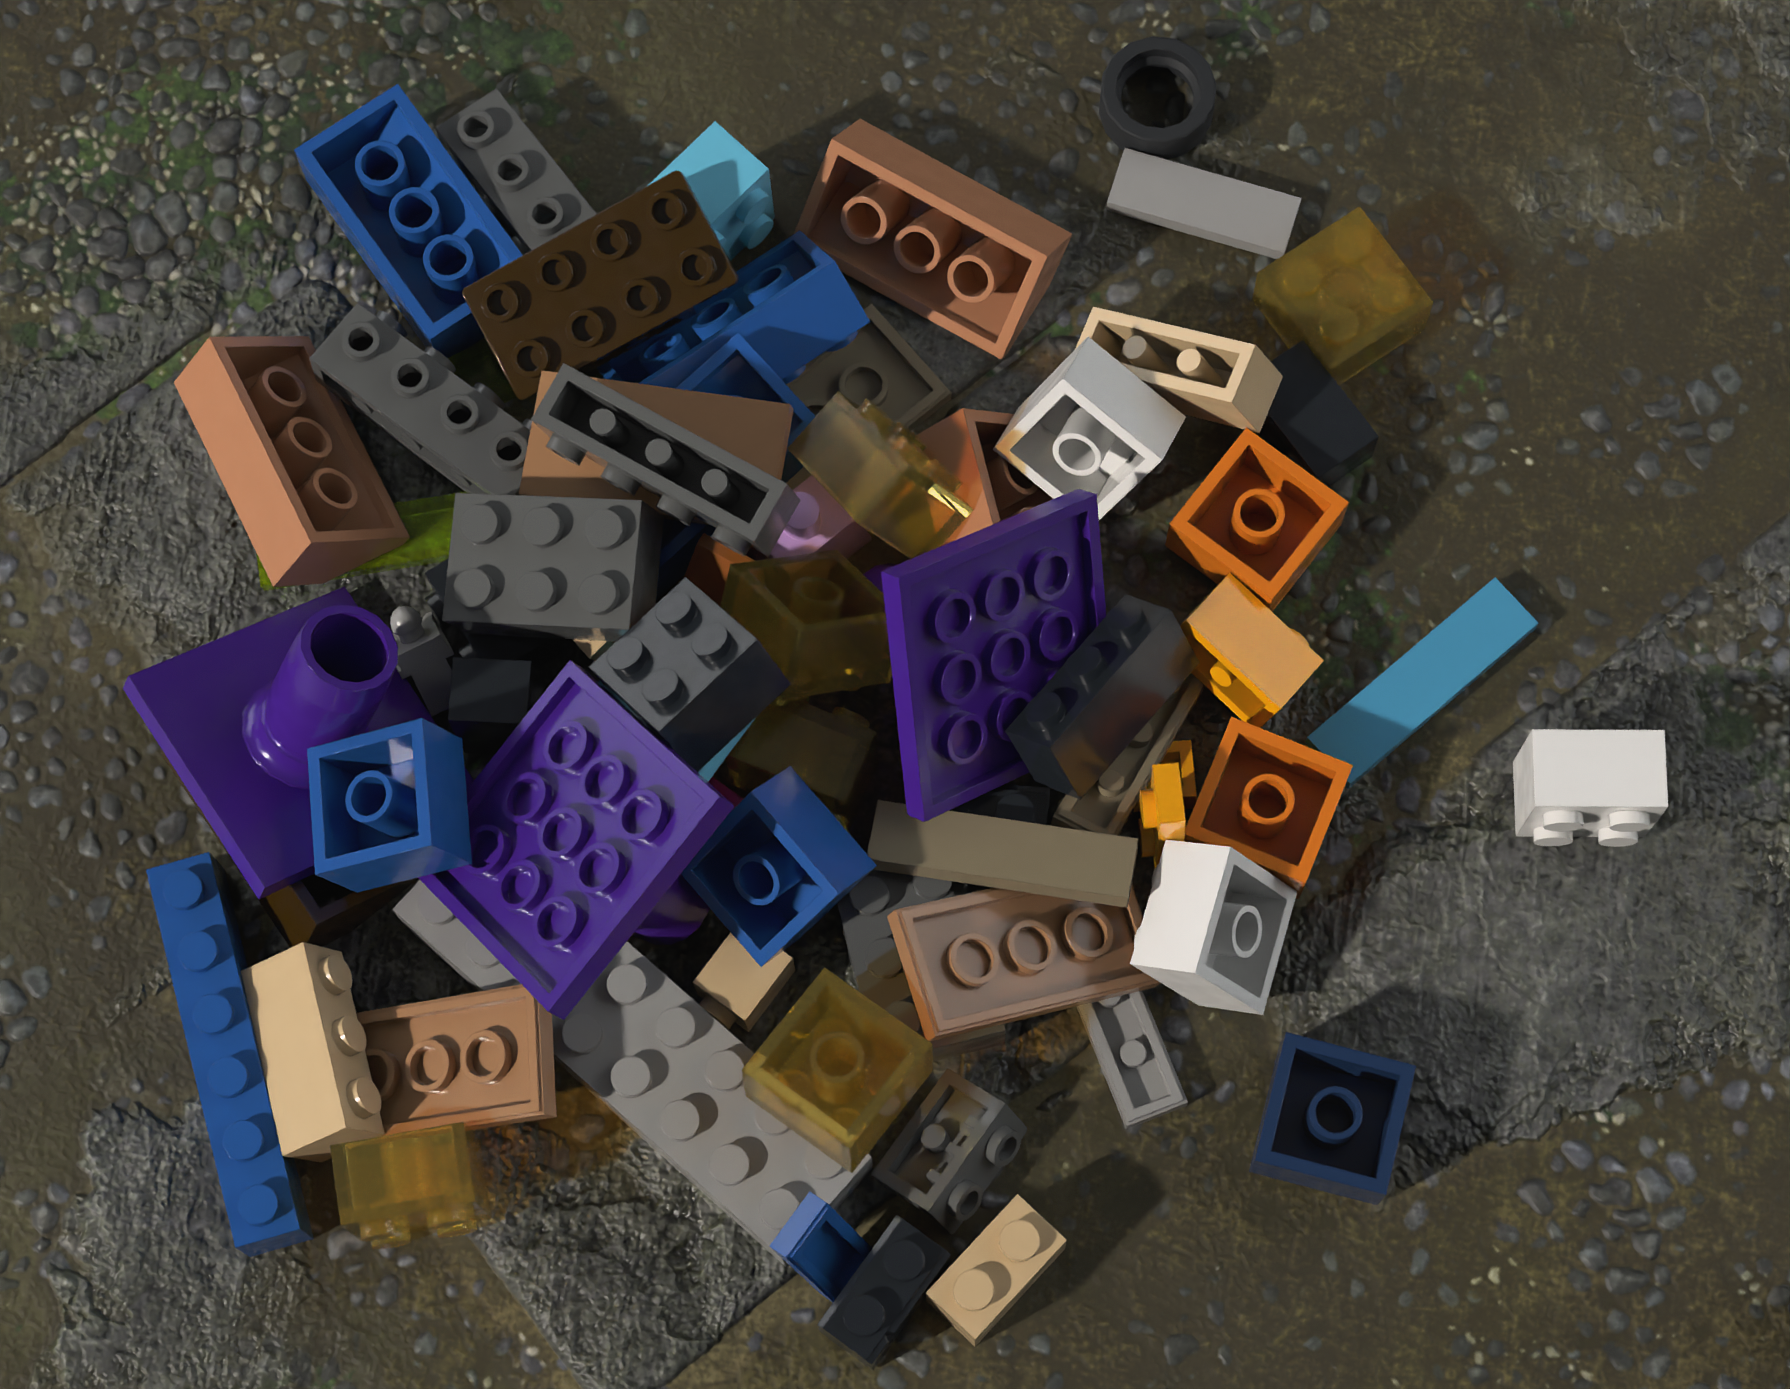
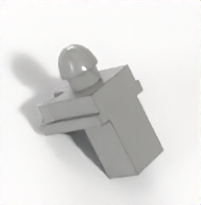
M406 605L399 606L392 612L390 619L391 629L394 633L393 636L398 646V663L396 668L402 680L409 676L412 677L428 711L433 717L449 709L452 670L446 658L454 655V652L433 612L426 613L422 619L420 614L412 607Z

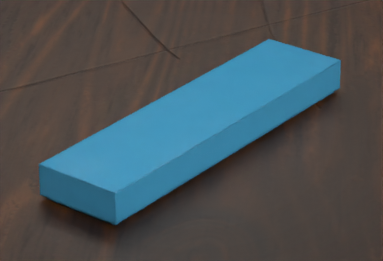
M1496 577L1493 578L1307 737L1305 743L1309 748L1353 765L1345 787L1349 789L1536 629L1538 622Z

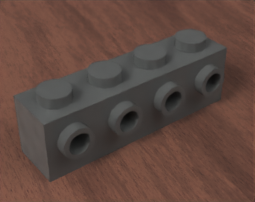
M497 88L436 127L441 144L522 255L597 214Z
M357 303L309 358L316 381L465 492L519 495L532 420L525 419L522 423L517 421L503 410L505 408L504 402L487 386L476 382L471 387L454 374L456 372L455 366L441 352L430 346H427L422 351L406 339L408 335L406 330L392 316L381 310L374 315Z
M564 363L531 418L550 437L546 447L552 452L580 466L584 457L602 465L605 469L600 477L630 495L635 496L639 487L657 495L660 499L656 507L685 525L690 526L695 517L712 525L716 529L711 537L742 556H746L750 547L769 557L801 501L785 482Z

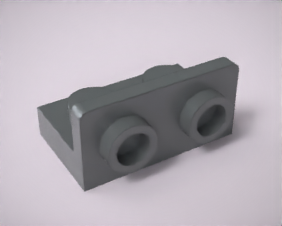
M947 1068L871 1175L882 1186L929 1215L942 1229L950 1234H954L962 1222L969 1219L977 1211L984 1191L1001 1167L1009 1164L1016 1156L1021 1145V1139L1026 1134L1027 1127L1006 1103Z

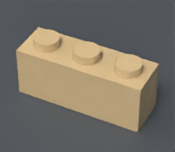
M1097 307L1092 308L1076 346L1077 348L1087 337H1090L1184 415L1244 430L1247 427L1256 433L1261 431L1283 378L1281 373L1255 344Z
M302 942L242 970L241 975L282 1156L324 1162L385 1135L379 1112L381 1109V1097L377 1087L372 1082L365 1052L367 1045L366 1034L357 1019L350 989L352 986V975L347 963L343 959L342 952Z

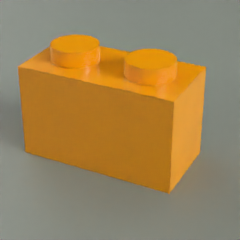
M1231 573L1180 624L1183 633L1200 662L1191 673L1242 721L1259 728L1281 710L1324 661L1310 648L1307 640L1299 632L1283 623Z

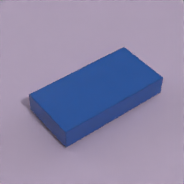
M810 1191L770 1244V1247L831 1302L835 1301L872 1250V1247L827 1202Z

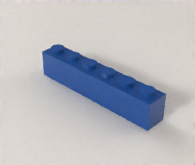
M210 852L146 869L235 1248L252 1257L312 1240L314 1237L295 1159L282 1156L241 975V971L247 969L248 965L225 870Z

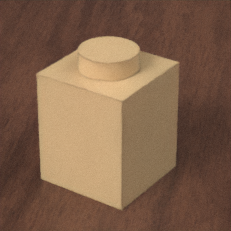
M730 933L693 981L697 995L703 998L699 1005L727 1030L736 1022L749 1032L795 972L793 958L783 951L760 967L734 935Z

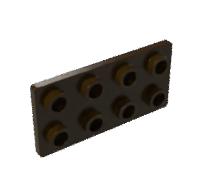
M676 170L463 289L462 295L517 398L526 400L538 393L541 371L558 373L564 363L579 372L590 373L697 314L694 309L695 306L738 283L739 277L684 173Z

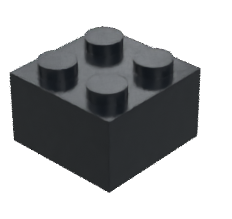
M686 577L589 666L616 699L697 772L791 685L758 639Z

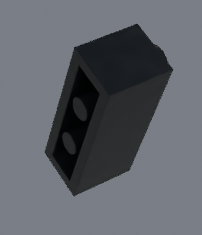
M1125 594L1078 649L1069 656L1063 666L1040 692L1027 704L1005 732L1035 782L1081 800L1200 662L1171 609Z

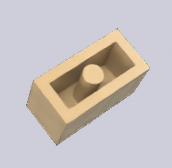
M1017 1194L926 1292V1301L973 1346H976L1065 1250L1067 1239Z

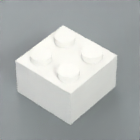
M1087 337L1018 407L993 450L1053 499L1076 489L1097 494L1098 517L1100 520L1163 460L1186 416L1090 337Z
M1532 729L1513 761L1516 836L1533 837L1534 844L1540 846L1571 844L1573 837H1598L1600 845L1611 847L1629 846L1638 843V837H1645L1668 808L1665 730Z
M1165 840L1159 864L1153 872L1152 889L1143 920L1135 934L1134 951L1130 964L1198 1006L1263 1015L1297 891L1232 847Z

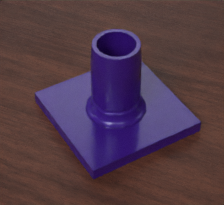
M1076 489L898 565L893 563L876 565L862 574L851 589L845 606L844 622L849 641L859 652L890 666L892 669L907 815L926 822L1029 773L1028 768L1005 730L1063 666L1069 656L1078 649L1106 617L1097 494Z
M345 586L129 675L123 687L124 692L258 900L315 874L307 748L420 718L437 725L407 679L402 680L396 668L398 663V646L392 631L377 615L358 607ZM465 768L467 790L474 780Z
M569 660L466 790L472 864L418 877L548 1012L565 1020L632 935L654 945H672L687 939L700 927L710 908L684 879L681 873L734 808V805L586 670Z

